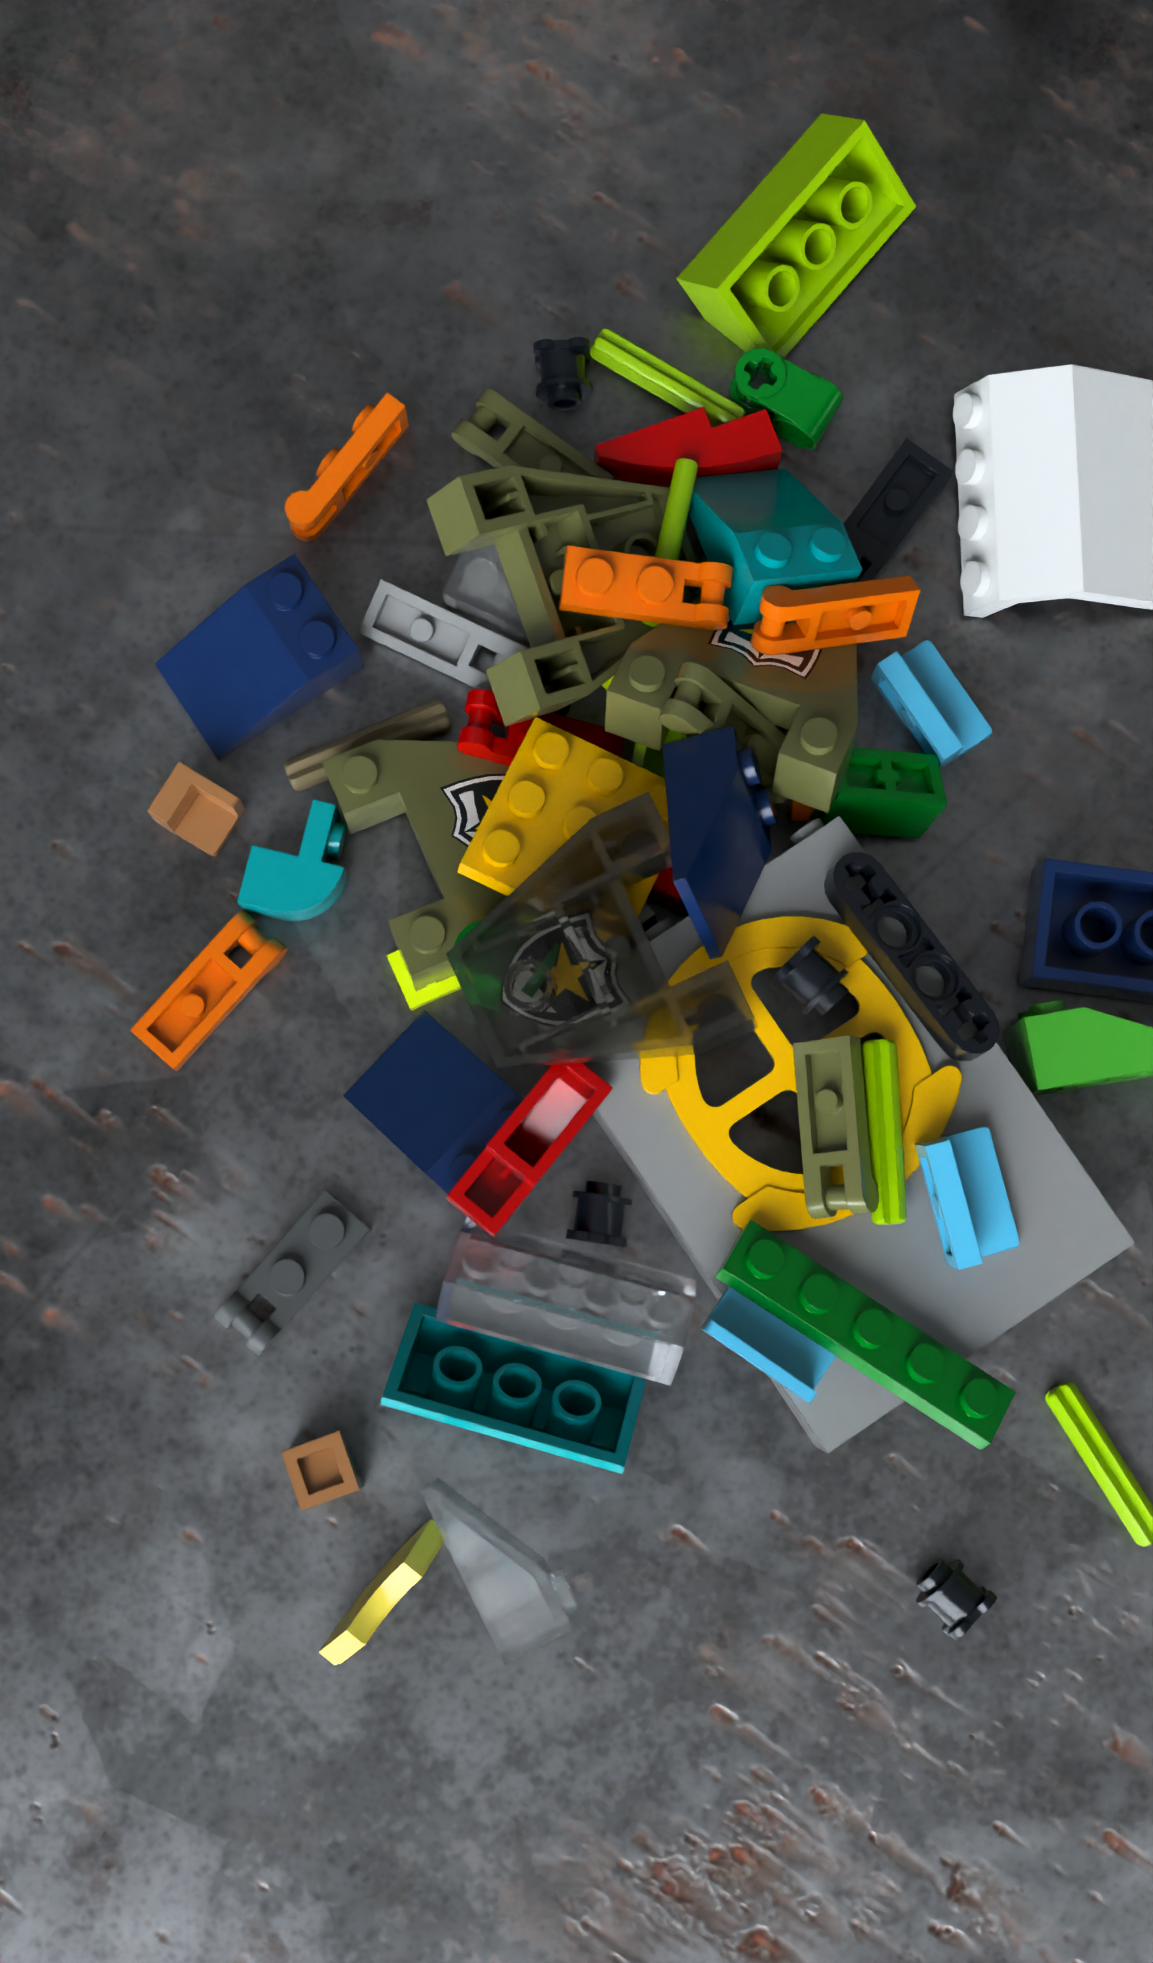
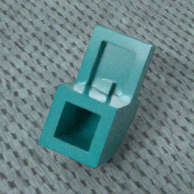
M313 799L298 856L252 845L237 901L243 910H246L248 913L282 921H302L322 914L336 903L347 886L349 875L345 867L329 864L331 857L340 858L347 834V824L340 823L341 815L335 804Z

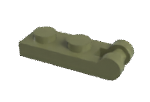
M486 388L476 400L475 405L478 409L468 421L462 419L451 433L452 438L462 448L473 455H478L495 468L514 465L614 480V476L489 388ZM495 423L502 424L507 428L498 441L487 434Z
M694 662L682 663L674 680L675 685L678 687L674 698L665 701L658 717L659 721L668 729L682 733L687 738L734 726L743 749L753 747L756 753L762 782L758 784L760 790L769 787L772 792L778 753L786 735L711 670ZM699 699L706 703L703 713L696 709ZM772 793L775 803H784L786 797Z
M846 1035L793 1043L804 1191L808 1213L814 1219L834 1217L838 1210L849 1209L855 1215L873 1213L878 1208L879 1194L871 1172L860 1037ZM843 1166L844 1184L834 1185L831 1178V1167Z

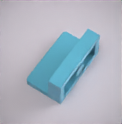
M926 640L902 656L896 651L877 663L870 679L923 754L937 755L940 769L991 735L992 728L931 641Z
M980 1126L914 1144L948 1266L957 1270L983 1264V1256L1018 1247L1020 1241L989 1128Z
M729 1286L700 1327L701 1330L808 1403H811L816 1396L815 1387L836 1357Z

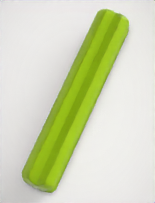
M609 328L602 329L592 343L590 356L593 360L683 413L704 407L712 428L744 417L746 414V410L741 405Z
M873 1039L866 1041L861 1047L871 1172L879 1194L878 1208L875 1212L871 1213V1219L874 1224L878 1225L901 1224L906 1221L907 1207L897 1045L894 1040Z
M1072 1381L1058 1384L1045 1395V1401L1134 1541L1143 1547L1153 1544L1152 1503L1076 1384Z

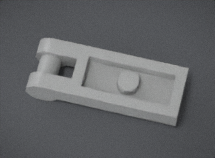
M383 579L380 580L357 632L476 689L490 691L493 690L487 673L473 666L481 647L483 646L496 652L490 667L521 650L530 648Z

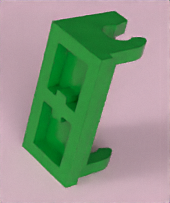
M853 747L848 770L829 813L815 808L811 815V820L820 818L824 825L840 816L851 833L919 839L947 806L937 755Z

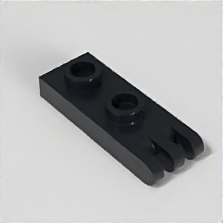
M907 438L843 524L862 570L865 571L857 582L876 580L953 474V470Z

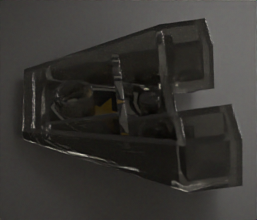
M649 792L591 818L446 953L498 1069L703 1054L758 1028L755 1017L728 960L670 986L625 888L672 867L670 836Z

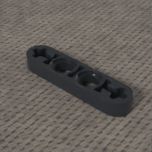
M851 852L844 855L827 872L824 880L825 894L831 905L939 1047L949 1057L958 1061H971L989 1051L996 1044L1000 1033L999 1021L994 1011L883 866L873 856L863 852ZM860 874L866 884L863 885L861 890L858 888L850 892L845 887L844 882L849 876L855 877ZM880 897L884 904L880 905L867 917L863 910ZM891 917L898 920L904 926L907 935L904 946L893 947L881 939L878 933L880 919ZM929 966L941 974L944 980L942 995L929 996L919 989L916 983V972L919 967ZM956 997L960 1004L942 1016L938 1009ZM972 1021L977 1026L978 1031L975 1032L972 1038L964 1041L960 1038L957 1031L961 1029L963 1024Z

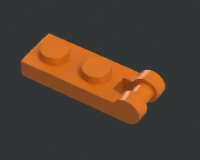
M388 392L376 406L370 403L360 412L352 426L354 434L343 448L339 450L335 447L323 458L316 472V476L319 478L308 491L300 490L294 492L287 498L285 512L292 532L297 539L305 542L317 540L409 427L406 406Z
M567 545L559 610L705 630H724L727 628L729 608L724 606L725 589L732 587L733 567L719 562L695 563ZM684 585L701 588L699 604L682 603Z
M910 575L800 590H791L781 585H771L762 592L759 611L763 617L762 620H758L755 623L750 643L756 651L762 654L781 655L906 637L921 589ZM796 620V623L785 624L786 621Z
M246 910L239 911L130 1029L134 1035L175 1071H178L265 974L269 973L282 960L288 951V948L276 937L268 939L256 928L258 921ZM238 945H241L252 955L251 959L241 969L227 957Z

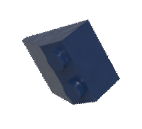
M295 553L244 585L155 663L218 761L364 668L358 647Z
M734 726L663 744L673 882L710 959L723 956L772 851L769 825L778 823L777 809L770 788L760 790L758 786L762 779L756 753L753 747L743 749Z
M425 1010L343 1095L447 1195L523 1101V1098Z

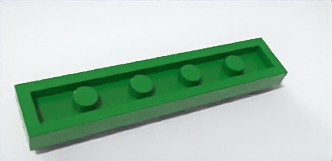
M750 1220L742 1228L715 1275L717 1279L979 1450L991 1444L1016 1393L1014 1390L756 1222Z

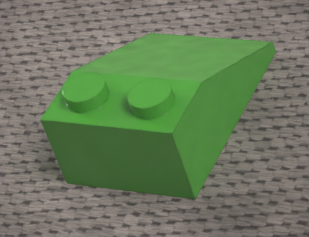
M1057 1000L1029 1006V1011L1017 1014L1018 1022L1003 1030L1008 1060L1034 1097L1153 1076V1027L1086 1007L1066 1010L1065 1001Z

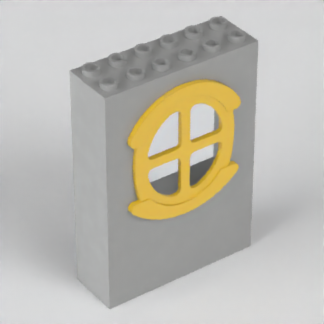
M840 816L824 825L820 818H817L790 837L792 842L785 848L784 853L776 858L770 853L722 957L709 958L689 914L677 924L673 922L671 917H667L640 936L642 942L639 949L627 957H624L620 950L616 951V953L620 954L616 974L619 987L634 1007L611 1018L578 1028L557 1029L536 1023L537 1031L556 1059L566 1049L613 1087V1090L593 1115L718 1301L728 1285L717 1279L715 1275L742 1228L752 1220L964 1359H967L1135 1244V1242L997 1042L989 1051L971 1061H958L949 1057L939 1047L837 913L825 894L824 880L826 874L844 855L851 852L865 853V851ZM860 874L855 877L849 876L844 882L845 887L850 892L858 888L861 890L863 885L866 884ZM879 897L872 905L869 904L863 910L864 914L869 917L884 902ZM884 917L879 920L878 933L881 939L893 947L904 946L907 939L904 926L898 920L891 917ZM813 936L821 942L817 950L839 972L844 968L849 972L841 982L849 989L848 992L856 998L859 1004L858 1013L853 1018L822 1039L846 1035L860 1037L861 1039L867 1034L876 1033L883 1039L894 1040L897 1045L907 1207L906 1221L901 1224H874L871 1219V1213L855 1215L849 1209L838 1210L834 1217L812 1218L806 1207L803 1174L780 1171L764 1165L745 1154L733 1144L729 1137V1130L734 1123L780 1092L791 1090L797 1094L793 1046L789 1043L753 990L751 980L756 973L764 969L782 967ZM921 966L917 969L916 983L919 989L929 996L942 995L944 980L941 974L929 966ZM727 997L735 1002L772 1056L774 1067L768 1075L723 1105L712 1107L702 1098L695 1068V1046L698 1030L706 1010L717 999ZM954 997L950 1002L938 1009V1011L943 1016L960 1004V1002ZM970 1021L963 1024L957 1033L962 1040L966 1041L973 1037L978 1028ZM983 1126L989 1128L1020 1243L1016 1248L983 1256V1264L957 1270L946 1264L914 1144ZM843 1166L831 1169V1178L834 1185L844 1184ZM837 1356L815 1387L814 1391L817 1394L811 1403L804 1401L769 1377L815 1447L826 1453H830L904 1402L903 1399Z

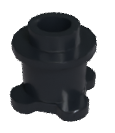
M573 337L568 340L542 339L534 342L535 366L540 369L541 383L535 389L538 399L548 402L550 408L555 410L575 409L582 405V400L592 395L593 385L586 378V366L591 363L589 339Z
M815 936L811 937L772 976L769 982L775 990L783 985L804 1006L801 1011L804 1016H807L814 1008L824 1016L849 991L841 982L849 972L845 968L839 972L817 950L821 942Z
M587 1181L585 1192L573 1191L572 1197L578 1198L574 1228L573 1230L567 1229L566 1238L626 1247L627 1238L621 1237L625 1205H632V1199L621 1197V1185Z
M939 1559L916 1582V1585L921 1589L916 1602L920 1607L928 1605L944 1622L942 1630L954 1640H958L967 1633L983 1613L992 1607L997 1596L991 1590L987 1591L983 1586L978 1588L962 1571L964 1564L960 1559H955L948 1564L943 1559Z

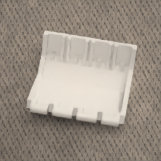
M1070 364L988 375L955 393L953 407L957 456L955 475L958 480V533L960 535L962 566L960 586L963 592L964 616L983 618L1017 603L1064 598L1153 610V380Z

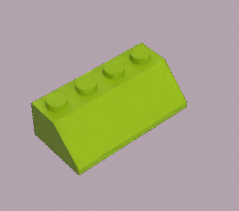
M821 113L676 279L703 318L743 351L748 352L754 348H765L785 358L916 208V205L865 120ZM765 363L764 367L769 368L768 363Z

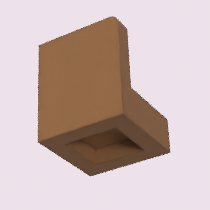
M178 762L147 812L156 823L210 856H216L243 816L246 808L238 797L181 762Z
M342 1430L281 1452L301 1511L355 1492L365 1486L362 1475H357Z

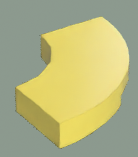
M432 1519L424 1524L395 1553L364 1589L335 1627L319 1653L335 1666L338 1663H343L366 1645L391 1609L423 1577L445 1542L447 1531Z

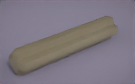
M435 699L290 758L284 763V769L294 790L302 791L328 780L322 763L324 760L377 739L425 741L447 732L451 728V720L442 701Z

